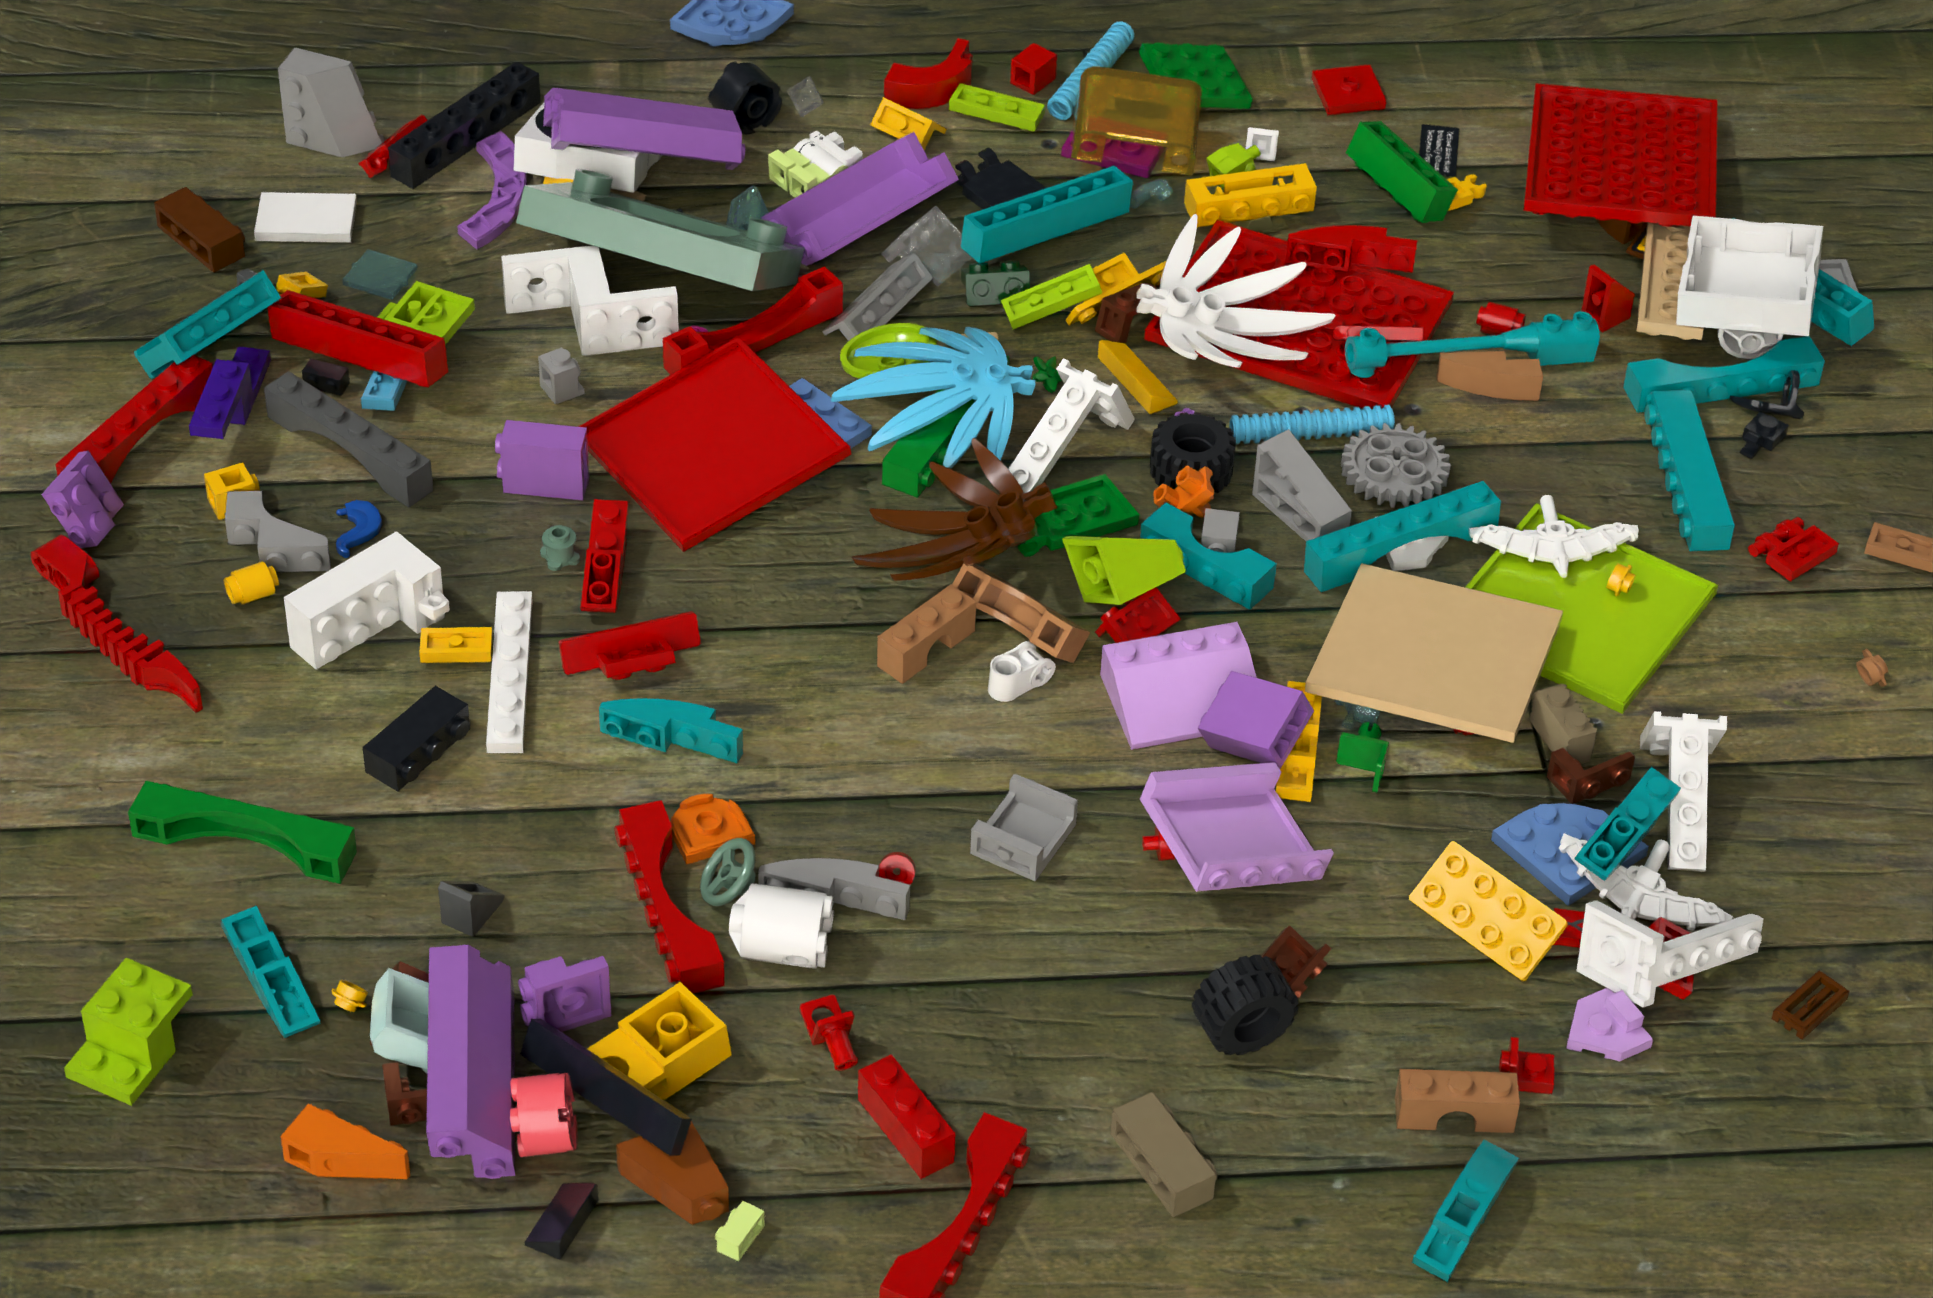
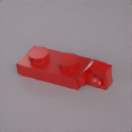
M421 114L406 123L359 162V165L362 166L369 178L387 169V160L389 161L388 147L428 121L424 115Z

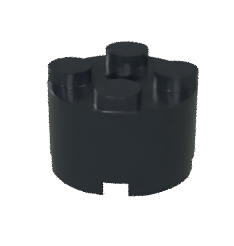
M749 62L729 63L724 68L723 74L708 96V100L713 108L734 112L742 134L756 133L753 129L761 125L764 128L776 118L782 106V98L779 96L780 87L758 66Z

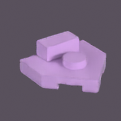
M1605 988L1577 1000L1566 1049L1582 1052V1049L1603 1053L1605 1054L1604 1058L1622 1061L1651 1048L1653 1038L1642 1027L1644 1015L1622 990L1614 993L1612 990Z

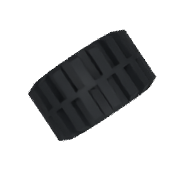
M1186 412L1180 413V416L1172 415L1167 417V421H1161L1158 424V428L1153 431L1150 456L1151 477L1155 478V483L1158 486L1167 484L1172 489L1178 487L1176 485V476L1185 466L1188 465L1197 471L1206 466L1213 472L1210 482L1214 492H1221L1224 486H1228L1233 476L1236 438L1233 437V431L1231 428H1226V423L1221 420L1216 421L1215 417L1211 415L1203 416L1201 413L1194 412V414H1188Z
M1261 955L1239 957L1237 960H1231L1219 969H1215L1208 978L1201 982V988L1196 990L1193 996L1195 1000L1192 1002V1008L1195 1016L1215 1049L1223 1052L1225 1055H1233L1235 1053L1236 1055H1244L1247 1052H1255L1264 1046H1268L1286 1032V1028L1292 1025L1295 1020L1294 1016L1298 1014L1299 1010L1297 1006L1299 1004L1298 998L1275 961L1273 962L1267 956L1261 957Z

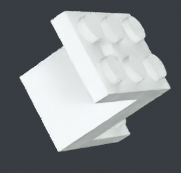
M590 245L501 256L506 314L571 307L582 356L663 346L664 337L679 331L678 294L676 287L610 294L599 247ZM534 278L544 279L540 284H529L530 280ZM643 316L652 317V319L648 322H638V320Z

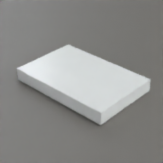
M261 192L254 230L255 241L349 243L352 238L356 212V194Z

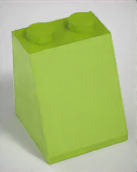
M1066 536L1062 538L1083 600L1087 603L1121 605L1186 572L1183 563V552L1177 545L1176 540Z

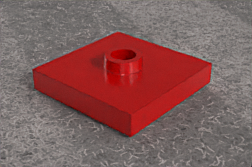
M1370 64L1312 70L1311 79L1327 115L1382 110L1386 108L1387 100Z

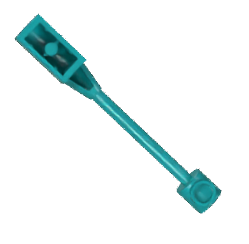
M1583 311L1574 313L1573 319L1562 320L1556 314H1546L1542 322H1531L1527 326L1501 333V335L1386 344L1384 336L1377 330L1364 328L1361 330L1360 336L1347 338L1345 358L1350 372L1361 378L1373 376L1376 367H1384L1387 357L1490 348L1527 352L1530 359H1539L1541 366L1594 362L1599 345L1600 332L1597 321L1589 313Z

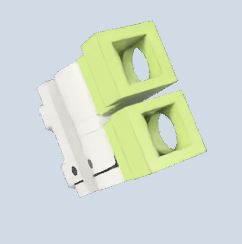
M815 131L810 134V139L801 140L794 148L785 153L776 150L768 154L769 179L785 191H790L793 197H797L803 193V190L806 192L861 161L863 153L855 146L844 151V141L835 131L827 136Z

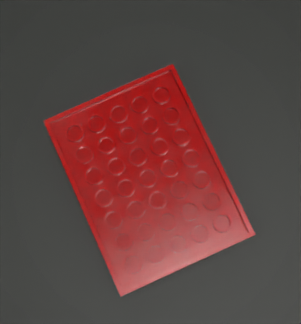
M1536 83L1523 211H1531L1538 215L1547 213L1562 214L1569 218L1578 216L1594 217L1601 221L1610 219L1626 220L1633 224L1642 222L1657 223L1665 227L1673 225L1691 227L1693 216L1716 218L1718 100Z
M1217 220L1188 263L1182 277L1185 278L1193 265L1209 248L1230 231L1240 226ZM1240 227L1239 237L1222 266L1196 291L1201 292L1242 277L1292 265L1291 263H1285L1287 241ZM1349 264L1348 272L1306 266L1304 271L1295 279L1265 296L1248 302L1225 306L1335 314V318L1331 323L1302 332L1277 336L1236 335L1283 349L1308 352L1309 354L1306 359H1261L1241 355L1214 344L1212 345L1231 358L1243 362L1240 368L1236 369L1360 408L1369 406L1373 409L1377 405L1381 408L1384 405H1390L1392 408L1422 354L1387 357L1385 366L1376 367L1373 376L1368 378L1357 377L1350 372L1346 362V341L1335 340L1332 336V331L1338 326L1423 328V341L1431 340L1453 302L1454 292L1374 267ZM1154 315L1145 329L1144 340L1169 347L1161 334L1160 317ZM1201 354L1198 355V357L1210 360Z

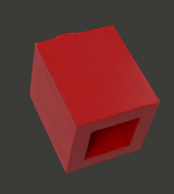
M1032 43L1011 59L1010 84L1032 95L1037 94L1056 79L1057 54Z

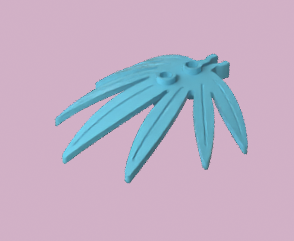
M923 327L920 329L919 334L932 337L957 350L918 342H892L858 348L855 350L854 356L894 357L931 362L893 367L865 376L834 392L831 402L944 389L915 402L888 421L870 439L868 451H873L927 426L971 399H975L976 402L964 414L953 433L942 466L952 469L972 445V438L978 436L990 411L993 413L988 429L987 449L1001 461L1012 426L1013 393L1018 392L1022 395H1032L1035 388V380H1030L1033 372L1032 365H1024L1019 368L1007 365V357L1002 345L994 336L984 330L966 327L964 333L969 337L967 338L949 330Z

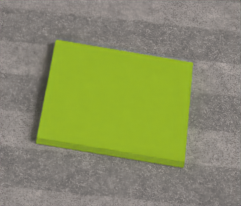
M1536 503L1515 529L1523 531V529L1536 530L1538 525L1543 524L1544 517L1541 505ZM1557 513L1558 521H1565V523L1572 525L1574 529H1592ZM1626 543L1617 546L1615 552L1609 553L1605 551L1592 556L1590 561L1584 562L1583 559L1569 562L1566 578H1562L1553 563L1534 559V562H1529V558L1509 552L1501 554L1499 553L1500 549H1497L1465 587L1562 610V621L1540 676L1557 684L1567 685L1566 688L1621 714L1625 712L1713 599L1718 589L1717 584ZM1618 563L1626 567L1631 565V573L1635 574L1636 577L1629 592L1621 591L1619 596H1615L1614 591L1606 588L1615 566Z

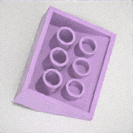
M1238 622L1103 645L1100 676L1131 750L1203 737L1198 730L1201 718L1209 710L1217 696L1219 687L1225 683L1230 672L1234 671L1257 678L1248 644Z

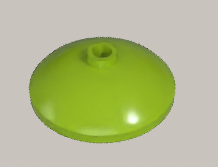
M886 324L868 329L850 339L841 350L840 361L845 372L857 379H861L889 368L930 361L879 356H854L856 349L892 342H918L938 345L937 340L919 334L920 329L924 326L918 324Z

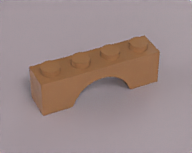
M964 563L952 584L976 601V609L1018 630L1031 643L1055 658L1074 663L1090 634L1086 629L984 567L978 565L966 566Z

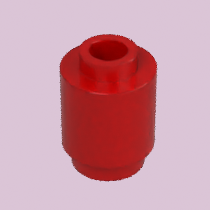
M1489 301L1486 307H1480L1476 325L1481 326V333L1501 335V333L1524 327L1526 314L1520 313L1517 308Z

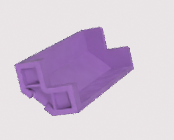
M552 88L544 96L543 126L552 127L551 149L564 150L569 144L721 162L726 163L725 168L727 170L736 168L743 162L746 149L745 144L742 143V132L734 112L731 110L561 88Z
M912 132L765 214L761 219L788 227L784 242L805 247L801 263L808 266L822 260L959 179L945 152L928 159L917 136Z
M470 945L430 947L427 1067V1138L430 1155L432 1157L446 1158L458 1155H471L476 1178L497 1179L503 1176H515V1132L512 1131L510 1122V1109L515 1108V1102H513L511 1094V1078H515L514 987L511 967L500 961L493 964L481 958L480 951Z

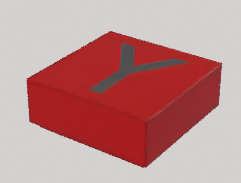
M1554 908V912L1563 917L1568 922V926L1553 945L1580 948L1585 912Z

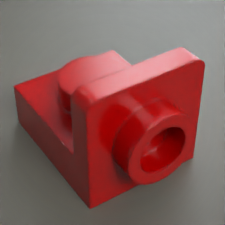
M1510 1037L1508 1051L1501 1050L1499 1072L1517 1073L1519 1091L1552 1094L1554 1088V1055L1519 1051V1038Z

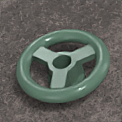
M743 838L731 839L722 844L708 860L700 882V892L707 904L712 906L725 905L737 896H743L749 890L751 883L754 884L756 877L753 870L755 851L753 845L748 840ZM736 849H741L744 853L743 864L734 860ZM722 861V866L718 872V876L712 882L715 870ZM722 887L728 889L724 893L716 895Z

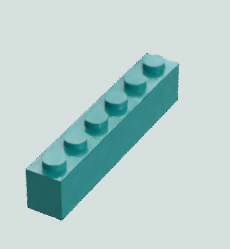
M1111 166L965 215L961 248L978 263H983L1128 213L1133 180L1116 166Z
M1692 390L1653 391L1650 405L1645 406V422L1647 425H1651L1652 445L1658 448L1659 467L1664 469L1666 474V490L1671 492L1673 497V513L1678 515L1680 519V536L1686 539L1689 551L1729 550L1735 524Z

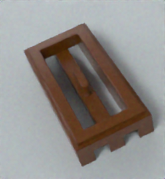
M1819 970L1773 1011L1771 1019L1777 1023L1780 1020L1784 1021V1028L1788 1031L1794 1028L1797 1030L1796 1036L1803 1040L1848 999L1850 991ZM1821 984L1825 985L1819 993L1810 998L1794 1015L1790 1013ZM1833 992H1835V994L1830 999H1828L1821 1007H1819L1812 1015H1810L1804 1022L1802 1021L1823 1001H1825Z

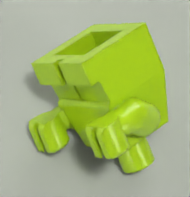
M1239 143L1220 148L1206 158L1210 176L1256 170L1254 159L1261 155L1260 150L1256 145H1252L1246 150Z

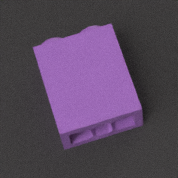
M506 420L503 432L497 433L495 441V452L501 455L497 465V478L502 479L503 493L584 500L589 481L587 428Z
M1231 671L1225 683L1219 687L1217 696L1209 710L1202 716L1198 730L1212 749L1259 763L1275 762L1279 769H1281L1314 710L1303 691Z

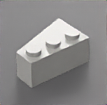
M1289 429L1258 444L1252 492L1254 497L1305 541L1350 526L1352 510Z

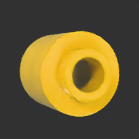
M261 561L232 571L231 576L224 578V585L231 603L236 604L240 602L244 605L275 594V586L279 585V580L272 565L267 567L265 562Z

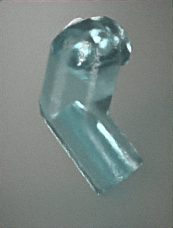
M1157 179L1142 184L1132 192L1130 207L1138 208L1154 194L1157 195L1159 200L1164 201L1173 193V189L1167 184L1168 181L1165 179Z

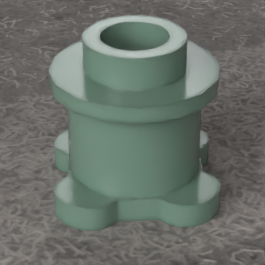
M556 525L548 528L543 533L542 542L544 546L541 548L540 554L542 558L547 560L548 569L558 571L564 566L577 565L580 562V555L574 552L573 547L577 540L576 534L571 528Z

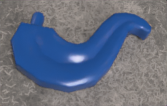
M354 500L345 503V508L336 511L338 516L347 515L348 520L356 524V527L337 538V553L344 558H349L350 550L348 549L367 542L379 534L382 527V518L379 510L369 501Z

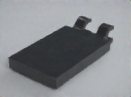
M991 148L978 152V156L984 160V162L977 165L980 171L976 173L973 165L967 160L955 165V168L962 173L957 176L959 180L956 181L958 185L963 186L962 195L981 209H986L1047 188L1010 160L1001 163Z

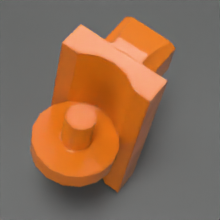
M1188 465L1185 466L1176 476V485L1178 487L1172 489L1167 484H1162L1154 490V503L1160 508L1167 502L1190 516L1195 514L1200 518H1204L1206 508L1211 509L1209 502L1214 499V489L1210 482V477L1213 475L1212 470L1204 466L1197 471Z

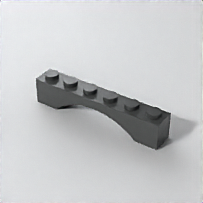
M288 371L264 387L269 419L290 432L298 430L311 431L336 442L351 453L369 471L385 493L410 508L433 491L431 460Z

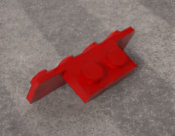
M690 611L561 639L559 641L562 668L566 675L600 668L607 678L611 677L612 679L620 680L630 677L633 672L661 671L666 668V665L676 663L674 651L697 647L701 644L697 615Z

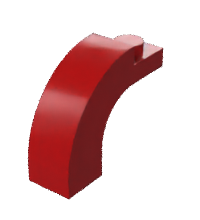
M958 38L947 59L935 66L912 67L893 63L884 79V98L907 109H926L949 103L950 98L960 83L971 85L973 54L969 53V40Z

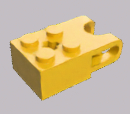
M681 982L619 1021L618 1029L587 1048L663 1100L732 1056L726 1024Z

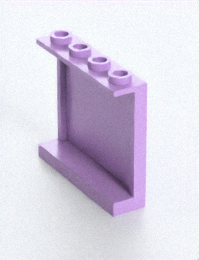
M1275 762L1150 773L1140 801L1196 892L1322 879L1334 852L1332 849L1314 851L1274 789L1281 774V770Z

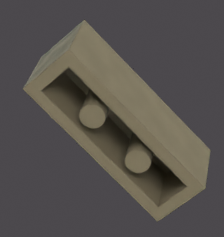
M1151 1092L1113 1109L1111 1136L1172 1217L1213 1199L1215 1181L1217 1180L1216 1169L1209 1159H1204L1196 1149L1192 1136L1187 1131H1182L1167 1104H1162L1156 1095Z

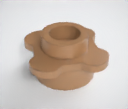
M1868 649L1863 650L1864 658L1856 662L1861 678L1869 686H1873L1876 683L1881 687L1886 686L1887 682L1884 674L1888 673L1886 663L1879 655L1872 656Z

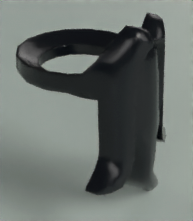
M1791 370L1788 373L1780 404L1730 395L1732 402L1752 411L1789 416L1795 419H1800L1804 416V411L1796 404L1800 384V375L1797 370Z

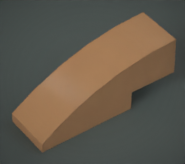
M1504 351L1442 352L1439 355L1436 378L1437 382L1478 395L1510 400L1539 401L1543 373L1539 359L1507 360Z

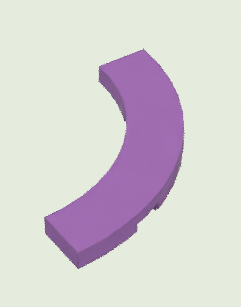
M502 131L476 143L477 152L487 161L495 177L494 188L491 193L492 198L475 215L457 226L458 235L477 250L497 238L512 224L518 216L524 185H527L526 173L514 171L515 145Z

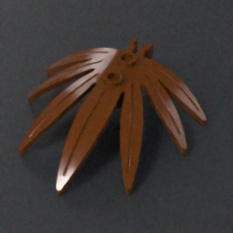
M972 438L971 443L978 462L988 481L1000 495L959 472L935 462H930L929 466L933 474L944 487L957 498L975 508L970 511L870 508L869 511L874 520L887 526L919 534L951 535L898 549L852 556V559L857 565L883 568L913 567L937 563L911 572L890 574L893 581L920 579L943 574L962 567L964 563L966 566L979 564L999 555L1010 546L1013 548L1036 535L1038 529L1034 519L1044 512L1056 509L1057 505L1046 482L1037 486L1033 491L1024 493L1007 467L976 438Z

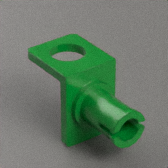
M1365 722L1360 725L1358 735L1341 733L1336 762L1341 765L1375 772L1372 792L1378 793L1385 770L1389 742L1379 740L1382 732L1377 724L1373 723L1371 731H1368L1370 722Z

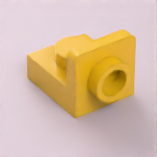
M308 272L279 275L276 284V290L280 295L290 290L312 298H320L326 296L328 289L326 283Z

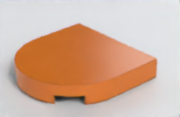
M698 794L683 800L671 818L672 837L686 865L710 858L722 844L731 839L743 838L752 845L755 844V834L738 804L732 800L728 802L723 799L714 798L713 794Z

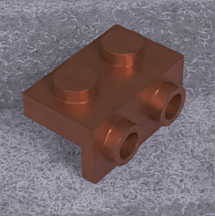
M1289 925L1279 934L1261 957L1267 956L1273 962L1275 961L1293 992L1299 998L1308 988L1303 982L1308 976L1313 980L1326 967L1328 963L1323 958L1332 948L1328 944H1324L1316 951Z

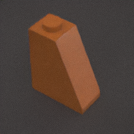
M692 1121L681 1154L677 1156L668 1155L642 1136L616 1144L617 1169L619 1173L691 1225L705 1220L716 1219L721 1214L729 1212L728 1185Z

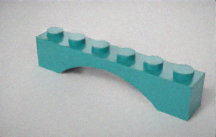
M1806 336L1780 340L1772 349L1760 357L1731 366L1695 367L1672 363L1659 358L1629 362L1623 388L1638 413L1645 412V406L1650 405L1653 391L1692 390L1696 404L1730 399V395L1745 397L1783 391L1786 377L1791 370L1799 372V388L1818 386L1825 360L1811 337Z
M1484 481L1308 540L1306 541L1304 572L1318 590L1324 592L1350 583L1355 578L1361 563L1370 565L1393 549L1409 542L1435 536H1451L1471 541L1473 538L1469 535V528L1487 526L1489 524L1498 526L1501 500Z

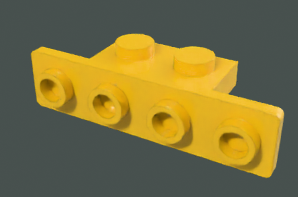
M1122 253L1092 268L1100 284L1102 294L1077 305L1065 321L1068 325L1080 321L1081 324L1086 323L1100 310L1104 297L1142 283L1153 284L1155 287L1160 285L1166 261L1139 274L1127 255Z

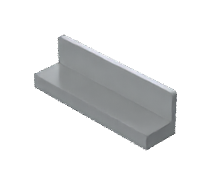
M915 252L887 268L842 314L822 331L823 334L827 335L840 329L849 341L868 329L885 325L933 276Z

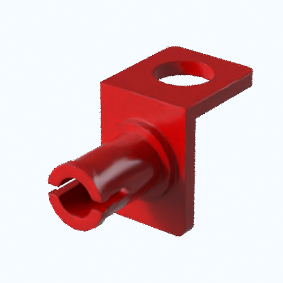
M835 995L802 1003L799 1010L812 1045L826 1042L836 1071L847 1070L858 1064L859 1060L848 1037L855 1017L853 1011L842 1013ZM818 1008H826L833 1014V1016L818 1020L816 1023L812 1019V1013Z

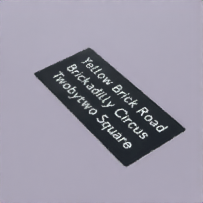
M1426 124L1421 126L1419 155L1442 176L1456 177L1459 128Z

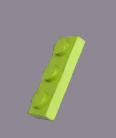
M960 83L949 100V110L1035 132L1045 115V104Z
M1088 264L1002 299L1001 303L1014 330L1102 294V290L1091 265Z

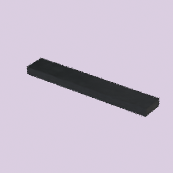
M531 1019L520 1055L548 1074L568 1073L575 1092L668 1155L677 1156L681 1154L692 1118L543 1019Z

